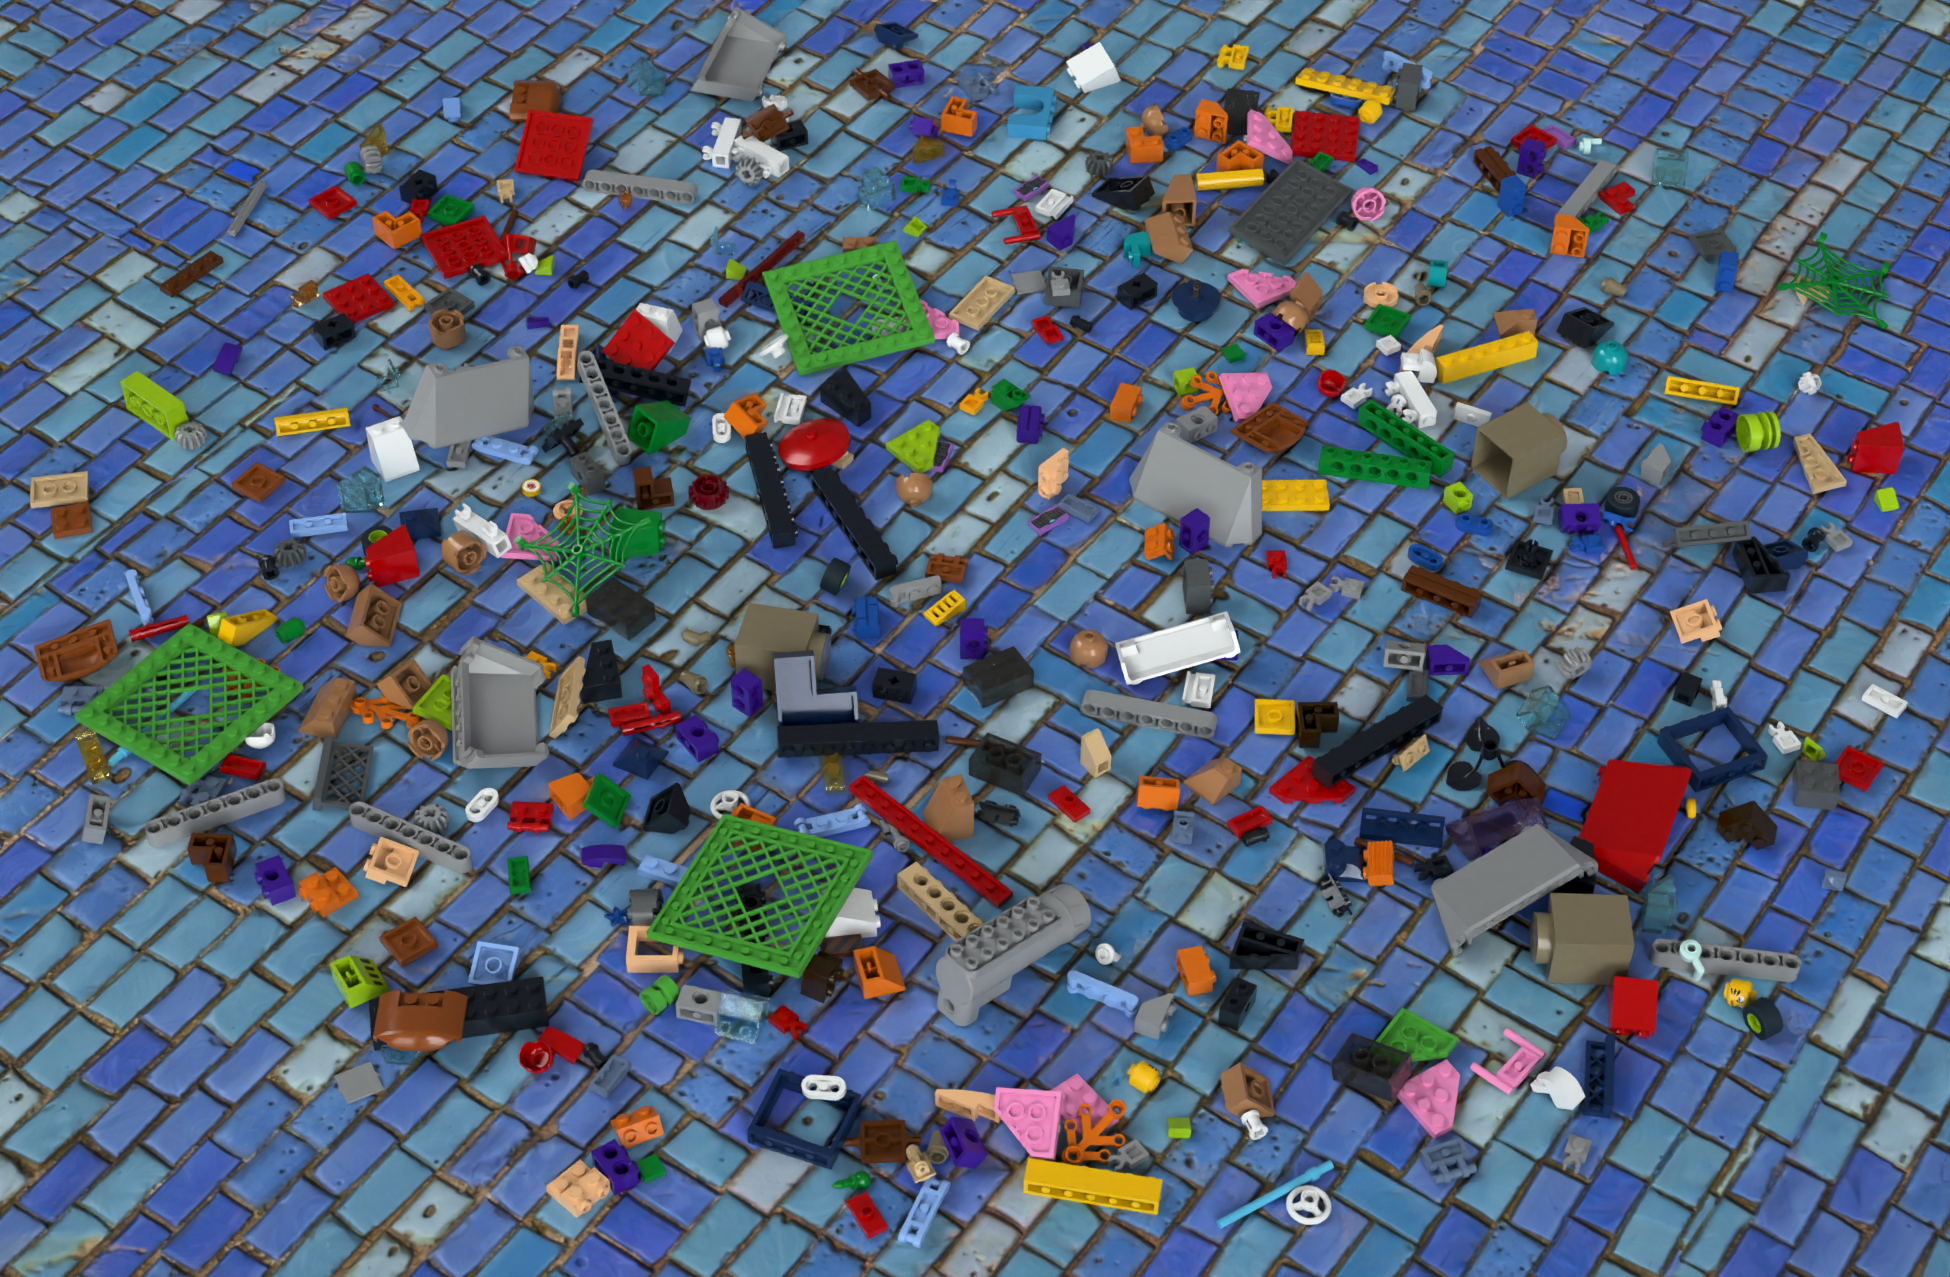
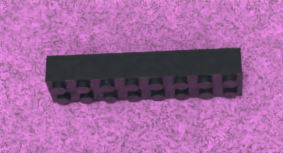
M543 976L448 989L449 991L468 996L462 1038L549 1026ZM444 990L426 993H444ZM379 999L369 1000L370 1028L374 1051L392 1049L387 1047V1043L378 1039V1042L373 1040Z

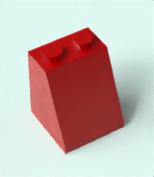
M1899 422L1857 432L1855 440H1852L1851 443L1852 452L1848 454L1847 458L1852 472L1897 473L1904 450Z
M401 525L365 549L367 557H364L366 568H369L366 571L369 582L373 581V584L378 588L420 576L416 551L406 525Z
M1614 976L1608 989L1609 1032H1614L1617 1036L1635 1034L1637 1038L1648 1039L1649 1036L1654 1035L1656 1031L1658 981Z

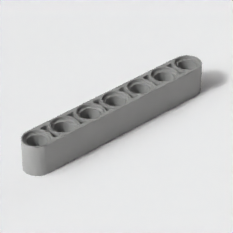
M1601 159L1557 214L1574 216L1579 220L1597 199L1599 192L1603 191L1613 179L1618 165Z
M600 170L587 171L582 182L584 190L589 192L680 204H692L698 192L697 185L692 182Z
M587 350L582 351L578 355L577 369L614 460L619 465H627L631 460L632 447L593 353Z
M1087 690L1080 706V711L1087 716L1201 738H1212L1218 722L1217 715L1212 712L1097 690Z
M276 778L269 779L151 820L145 825L148 843L152 847H160L189 837L192 833H200L278 806L286 800L283 782Z
M355 802L350 805L349 815L354 828L379 839L381 836L419 850L418 856L457 873L464 874L472 869L469 848L366 803Z
M1656 939L1653 942L1649 960L1653 965L1695 971L1692 963L1685 962L1679 956V948L1684 941ZM1699 943L1702 948L1699 959L1705 968L1704 972L1794 982L1798 977L1802 964L1801 959L1793 954ZM1687 947L1690 952L1695 951L1694 948Z

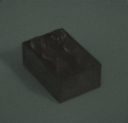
M1236 88L1227 89L1223 108L1228 114L1227 134L1247 135V113L1251 109L1258 112L1260 92Z
M613 577L586 597L587 614L628 641L656 620L654 603Z
M1013 646L963 667V684L983 709L1034 687V670Z
M988 732L969 758L970 776L1022 797L1041 770V753Z
M1351 1033L1331 1062L1334 1081L1390 1102L1394 1100L1412 1073L1411 1054Z

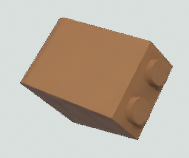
M1191 174L1174 175L1162 199V214L1171 212L1181 215L1184 218L1186 227L1195 226L1197 198Z
M962 774L942 778L922 813L925 823L949 842L974 836V803Z

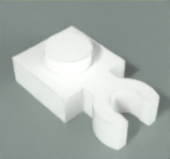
M1362 383L1359 385V389L1353 387L1342 394L1341 401L1355 409L1366 402V397L1372 395L1373 388L1365 390L1366 384Z
M1712 680L1713 687L1710 688L1712 710L1726 708L1727 697L1723 694L1721 681Z
M1778 722L1777 729L1770 724L1768 733L1773 736V743L1783 755L1801 748V742L1791 730H1784L1785 726L1782 722Z

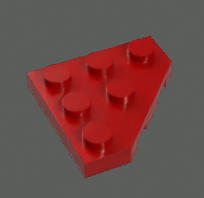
M1308 755L1269 788V793L1284 804H1293V801H1305V804L1322 803V801L1343 803L1355 793L1356 787L1343 780L1327 789L1311 776L1312 764L1315 759Z

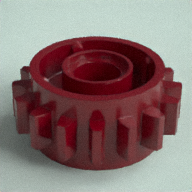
M715 475L700 476L695 481H692V486H689L688 492L691 503L703 510L717 509L726 503V499H729V486H727V482H723L722 478Z

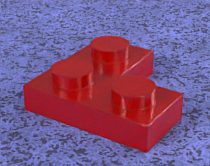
M1624 181L1599 192L1598 198L1617 214L1622 215L1633 210L1634 204L1627 200V198L1634 196L1636 190Z
M649 664L643 666L641 680L644 684V689L642 690L644 697L652 702L656 712H660L662 715L671 713L670 701L660 690L659 675Z

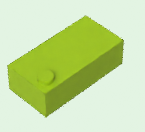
M139 371L121 380L120 384L127 409L174 441L176 427H180L181 423L186 424L189 421L184 402Z

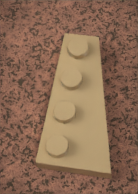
M1811 433L1794 437L1793 444L1812 494L1846 486L1847 480Z

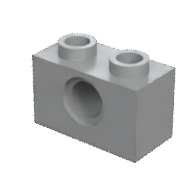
M712 298L692 303L693 328L700 341L705 340L704 335H706L708 329L721 326L720 319L718 318L720 308L718 304L714 303Z
M1204 405L1176 418L1175 424L1181 428L1179 437L1192 443L1217 431L1218 417Z
M1386 640L1383 667L1423 671L1425 644Z
M95 794L89 795L81 841L103 844L111 797Z
M683 984L675 1004L677 1018L718 1026L726 1007L725 993Z

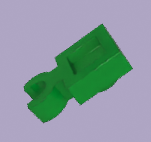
M903 176L900 192L917 193V190H920L921 192L928 193L930 180L919 181V177Z
M1598 212L1596 216L1590 214L1579 219V221L1589 228V233L1601 229L1602 225L1607 224L1609 217L1602 218L1603 212Z

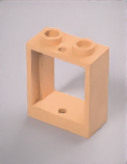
M629 926L626 953L627 973H679V964H683L684 953L681 951V947L673 945L672 955H638L639 941H659L648 939L646 932L650 926Z

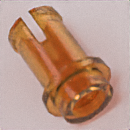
M730 643L726 647L728 665L732 668H736L735 643Z

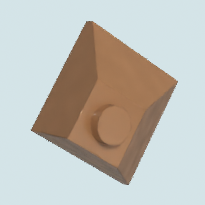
M1534 309L1493 313L1500 338H1506L1530 331L1535 336L1537 318Z
M1227 757L1210 760L1184 780L1183 784L1214 806L1240 785L1242 768Z

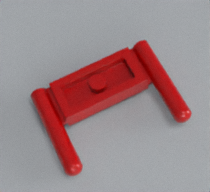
M1027 205L992 211L991 215L993 218L1012 215L1019 230V236L1004 238V244L1041 238Z

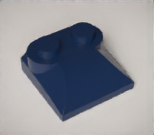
M896 22L876 24L874 29L878 41L890 45V48L894 50L903 48L904 43L912 41L919 36V34Z
M1788 539L1763 545L1769 551L1768 555L1780 563L1779 566L1783 571L1800 569L1808 558V550Z
M1338 839L1327 841L1323 845L1325 881L1331 880L1328 876L1330 873L1333 880L1338 879L1339 882L1366 883L1367 879H1364L1363 867H1366L1363 855L1365 848L1348 846Z

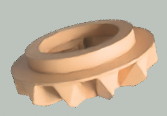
M564 500L557 503L553 508L554 518L561 522L566 515L565 512H568L573 500ZM575 506L571 511L572 513H570V515L566 519V524L568 521H571L575 515ZM579 509L581 516L583 514V510Z

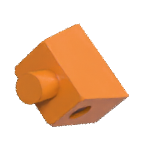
M574 773L548 783L549 797L569 821L586 810L582 803L594 777L586 781L580 773Z

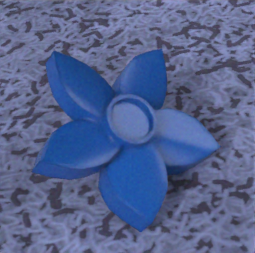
M615 906L613 913L604 915L605 918L611 919L612 927L618 922L622 925H627L628 915L625 909L620 911Z

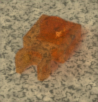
M310 280L301 286L299 293H293L290 296V299L294 300L291 305L298 308L302 303L307 304L319 296L317 283Z

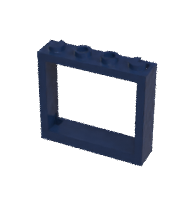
M1730 707L1717 709L1671 726H1665L1660 729L1657 740L1658 745L1674 765L1686 766L1692 770L1688 784L1695 793L1764 770L1768 755ZM1725 724L1749 756L1699 772L1675 740Z
M779 1068L747 1130L748 1143L831 1170L843 1147L845 1137L847 1138L861 1110V1094L853 1092V1090H846L845 1096L839 1100H822L849 1109L831 1147L826 1148L764 1128L783 1088L803 1094L801 1084L805 1076ZM811 1087V1088H810L811 1091H814V1090L817 1089L816 1087ZM837 1088L832 1090V1092L839 1091Z

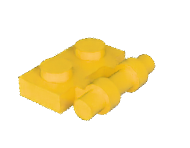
M1226 44L1223 45L1219 51L1220 56L1217 58V67L1223 68L1225 64H1228V68L1244 70L1249 46L1233 44V48H1230Z
M1277 106V110H1272L1271 107H1267L1263 115L1275 127L1277 132L1291 133L1294 108Z

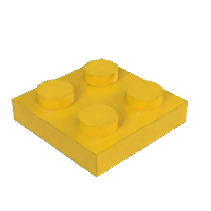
M1255 699V734L1295 735L1294 700Z

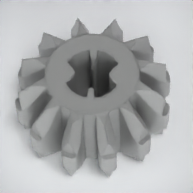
M375 145L362 147L360 158L364 171L367 174L381 172L382 160L378 147Z
M749 156L741 159L735 167L737 170L735 175L739 176L738 181L742 180L743 185L748 183L749 186L759 183L763 177L762 171L764 169L759 167L761 162L757 163L755 158L751 160Z
M188 421V423H181L180 427H176L175 440L179 447L184 448L185 451L201 448V445L205 444L207 433L201 423L198 424L197 421L190 423Z
M1575 647L1573 650L1570 649L1567 653H1564L1559 658L1557 665L1563 676L1573 680L1582 674H1586V671L1591 668L1590 665L1593 662L1583 647Z
M428 803L426 807L421 805L420 810L415 811L413 822L414 825L435 834H442V831L447 829L449 815L444 806L440 807L438 803L434 805Z

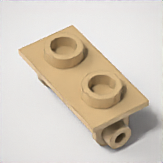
M1426 735L1413 738L1404 747L1405 750L1401 749L1393 755L1392 763L1394 765H1401L1403 772L1407 771L1430 751Z
M909 1145L906 1149L908 1159H906L905 1164L915 1183L926 1181L936 1175L926 1153H921L916 1145Z

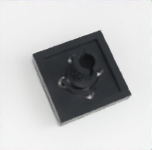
M581 418L576 421L571 419L564 424L565 427L562 429L556 428L553 430L550 436L544 439L545 443L541 447L543 451L547 453L562 444L570 457L573 454H577L580 449H578L571 438L584 425Z
M1533 539L1527 540V542L1517 540L1505 569L1542 580L1552 558L1553 550L1538 546L1536 540L1532 544Z

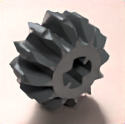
M1102 151L1089 153L1085 163L1087 172L1097 177L1110 175L1114 167L1112 156L1108 152L1103 153Z
M286 538L285 541H279V544L274 546L273 555L279 567L284 566L286 569L288 567L294 568L296 565L301 566V562L306 561L307 551L301 540H296L295 538L288 540Z

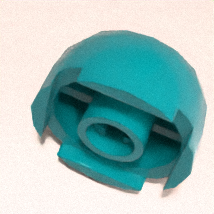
M1603 341L1594 349L1591 364L1601 373L1607 371L1610 375L1619 374L1626 368L1628 353L1619 342Z

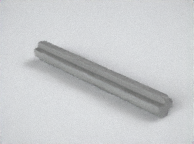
M259 180L228 228L229 236L235 237L266 189V181Z

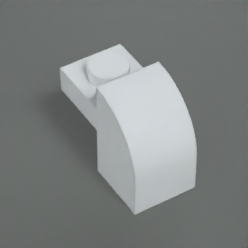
M1421 349L1419 354L1402 352L1400 359L1403 370L1414 371L1415 377L1419 382L1434 383L1437 368L1434 356L1430 351Z
M1555 1066L1550 1072L1540 1073L1530 1084L1533 1092L1550 1094L1556 1108L1573 1110L1585 1098V1094L1575 1077L1561 1067Z

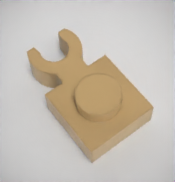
M496 180L500 202L504 203V199H510V202H513V195H515L514 180Z
M1565 488L1562 490L1564 504H1584L1582 488Z

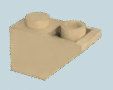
M1096 728L1081 736L1080 764L1094 778L1111 770L1112 756L1101 731Z

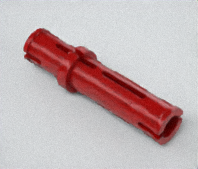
M187 615L151 625L147 623L144 627L129 630V635L132 642L148 637L152 639L155 635L183 628L189 623Z
M679 710L664 715L660 713L656 717L621 724L623 736L626 737L656 728L665 729V726L681 723V713Z

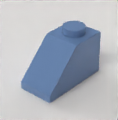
M459 97L443 98L445 120H448L449 123H456L458 120H461L463 111L461 99Z

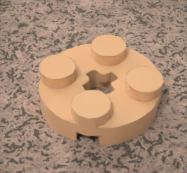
M1376 282L1370 283L1365 287L1363 302L1373 308H1376L1379 304L1392 308L1398 302V290L1394 285L1387 282L1377 285Z

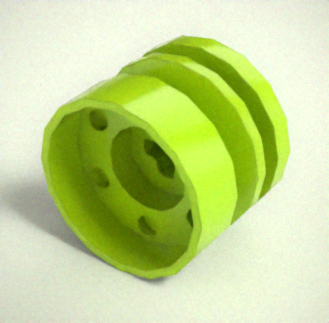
M1773 411L1758 412L1757 414L1748 413L1738 416L1736 421V437L1739 447L1743 452L1758 451L1760 448L1767 450L1768 448L1775 449L1778 447L1781 436L1780 425Z

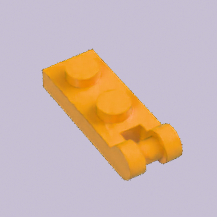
M397 274L383 281L384 287L409 312L413 311L415 307H421L425 304L424 298L400 275Z

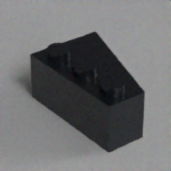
M844 369L820 385L821 402L857 427L871 419V402L847 369Z
M1755 536L1751 537L1750 540L1735 542L1732 553L1748 593L1786 591L1790 574L1787 571L1784 572L1779 566L1780 563L1768 555L1769 551Z
M612 640L593 642L591 644L583 678V687L581 689L583 704L622 698L621 681Z
M1243 921L1230 955V969L1297 970L1304 952L1305 939Z

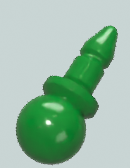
M350 557L345 561V564L351 566L355 571L362 570L365 566L364 559L361 557Z
M859 1171L856 1174H850L847 1179L836 1181L832 1184V1188L843 1189L850 1187L852 1190L857 1188L865 1189L870 1185L871 1178L867 1172Z

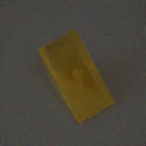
M380 122L361 143L360 149L367 145H375L378 147L380 154L388 152L386 134Z
M920 136L913 148V164L944 156V142L942 140Z

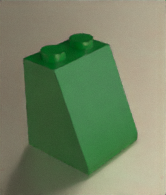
M668 400L635 405L627 437L647 454L651 455L684 436L691 418Z
M618 507L615 514L619 519L628 523L637 524L641 522V519L648 516L652 521L651 524L645 527H639L632 536L627 546L625 559L660 553L667 539L666 535H664L665 521L662 519V513ZM613 518L611 525L619 529L631 527L617 521L615 518ZM610 528L608 532L611 534H616L620 531H616ZM632 531L626 533L622 539L618 560L622 559L625 543ZM620 536L615 538L613 546L612 560L614 561L617 543L619 541Z

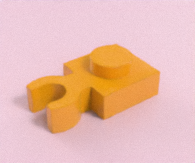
M977 388L975 395L968 394L961 401L959 409L975 416L984 406V402L988 400V392L986 391L984 394H981V389Z
M531 651L525 657L544 666L545 678H551L549 670L557 671L556 665L548 662L547 658Z

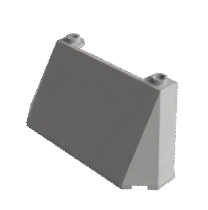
M736 6L717 35L689 91L753 102L756 96L759 98L764 91L762 83L778 51H783L785 48L787 36Z
M521 345L510 347L507 351L509 359L451 372L442 363L427 365L405 419L401 424L409 438L414 441L419 439L428 443L429 447L436 449L526 428L534 411L530 361Z
M1168 421L1157 431L1129 479L1133 491V499L1180 523L1183 516L1198 508L1210 517V540L1224 547H1233V544L1243 543L1244 546L1252 545L1262 535L1261 467L1252 462H1244L1235 467L1179 438L1181 428L1175 423Z
M472 636L462 646L459 655H462L460 662L451 671L453 763L468 769L539 765L549 755L547 744L544 742L538 744L536 689L545 680L544 666Z
M1537 823L1534 826L1525 827L1519 835L1446 878L1437 879L1431 886V894L1452 955L1455 957L1463 952L1461 945L1464 942H1467L1469 945L1472 943V938L1575 877H1584V872H1586L1588 877L1597 873L1598 863Z

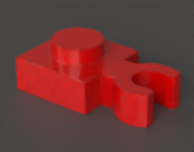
M412 200L410 212L420 219V223L424 221L423 216H427L430 200Z
M1285 550L1266 551L1268 570L1272 569V578L1275 579L1277 573L1282 574V577L1286 578L1287 559Z
M782 1005L768 1017V1023L783 1034L790 1031L791 1036L795 1040L800 1039L798 1030L807 1033V1025L799 1022V1016L785 1005Z

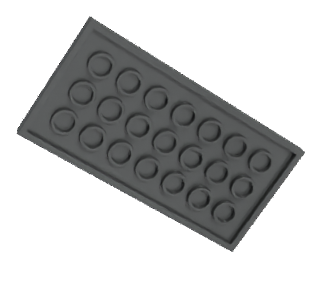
M1296 157L1231 224L1228 232L1286 265L1351 196L1353 190Z

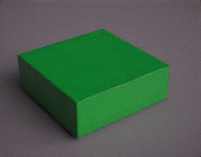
M1238 344L1221 348V354L1229 364L1245 359V353Z
M657 1154L636 1162L645 1184L666 1175V1171Z

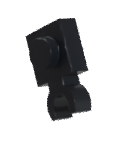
M1446 855L1426 859V865L1422 863L1414 865V873L1423 872L1418 874L1419 881L1426 880L1428 876H1432L1433 880L1445 878L1454 872Z

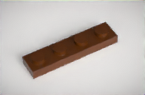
M209 251L159 285L160 291L173 298L224 263L223 258Z

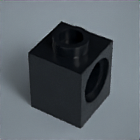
M1683 672L1675 687L1672 700L1691 707L1699 694L1703 679Z

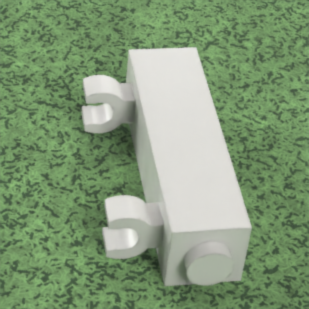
M725 117L722 125L718 122H713L711 128H715L712 131V135L718 136L714 149L709 146H704L702 152H706L703 155V159L710 160L712 158L713 167H730L731 157L734 156L731 153V150L734 148V140L741 136L742 133L741 119Z
M741 135L734 140V148L731 150L734 156L731 157V160L738 162L741 158L745 159L748 156L751 160L755 158V162H761L759 167L764 168L762 172L764 178L769 177L770 174L779 178L789 171V156L752 136L744 140Z
M1412 370L1395 373L1394 382L1389 381L1385 384L1388 388L1385 390L1387 396H1393L1397 393L1403 395L1407 400L1406 409L1403 410L1405 417H1402V419L1407 423L1414 421L1418 428L1435 425L1437 410Z
M465 503L462 504L464 507L462 512L457 509L455 510L456 516L452 520L457 531L465 530L485 545L487 552L499 558L512 548L507 534L498 529L494 522L484 520L472 512L471 508Z

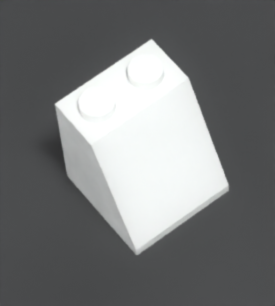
M1100 42L1066 61L1068 65L1067 72L1070 77H1075V85L1078 89L1081 88L1084 93L1121 81L1114 64Z
M640 303L636 310L676 343L682 333V327L674 310Z
M401 416L366 428L371 461L385 483L420 470L412 441L401 425L403 422Z
M860 888L852 890L828 930L826 938L861 934L862 938L877 937V928L881 927L880 917L875 915V911H878L877 899L872 897L871 890ZM826 889L821 890L822 896L825 893Z

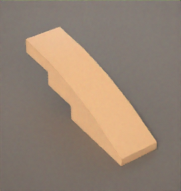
M1440 324L1427 332L1407 353L1419 354L1421 349H1426L1434 354L1442 339L1444 325ZM1400 364V371H1399V373H1400V372H1404V371H1409V370H1403V369H1402V364Z
M561 325L557 356V380H575L579 325Z
M937 1089L935 1092V1106L976 1121L979 1115L997 1123L1001 1120L994 1110L995 1095L953 1089Z

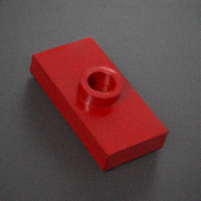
M647 702L608 709L612 728L619 727L621 724L651 718Z
M228 754L220 767V772L258 781L267 766L266 762Z
M1065 785L1048 794V799L1074 823L1090 814V808Z
M1261 805L1227 820V826L1239 839L1242 837V834L1258 830L1260 826L1265 827L1272 824L1273 818Z
M867 1192L846 1201L847 1207L867 1239L888 1230V1225Z

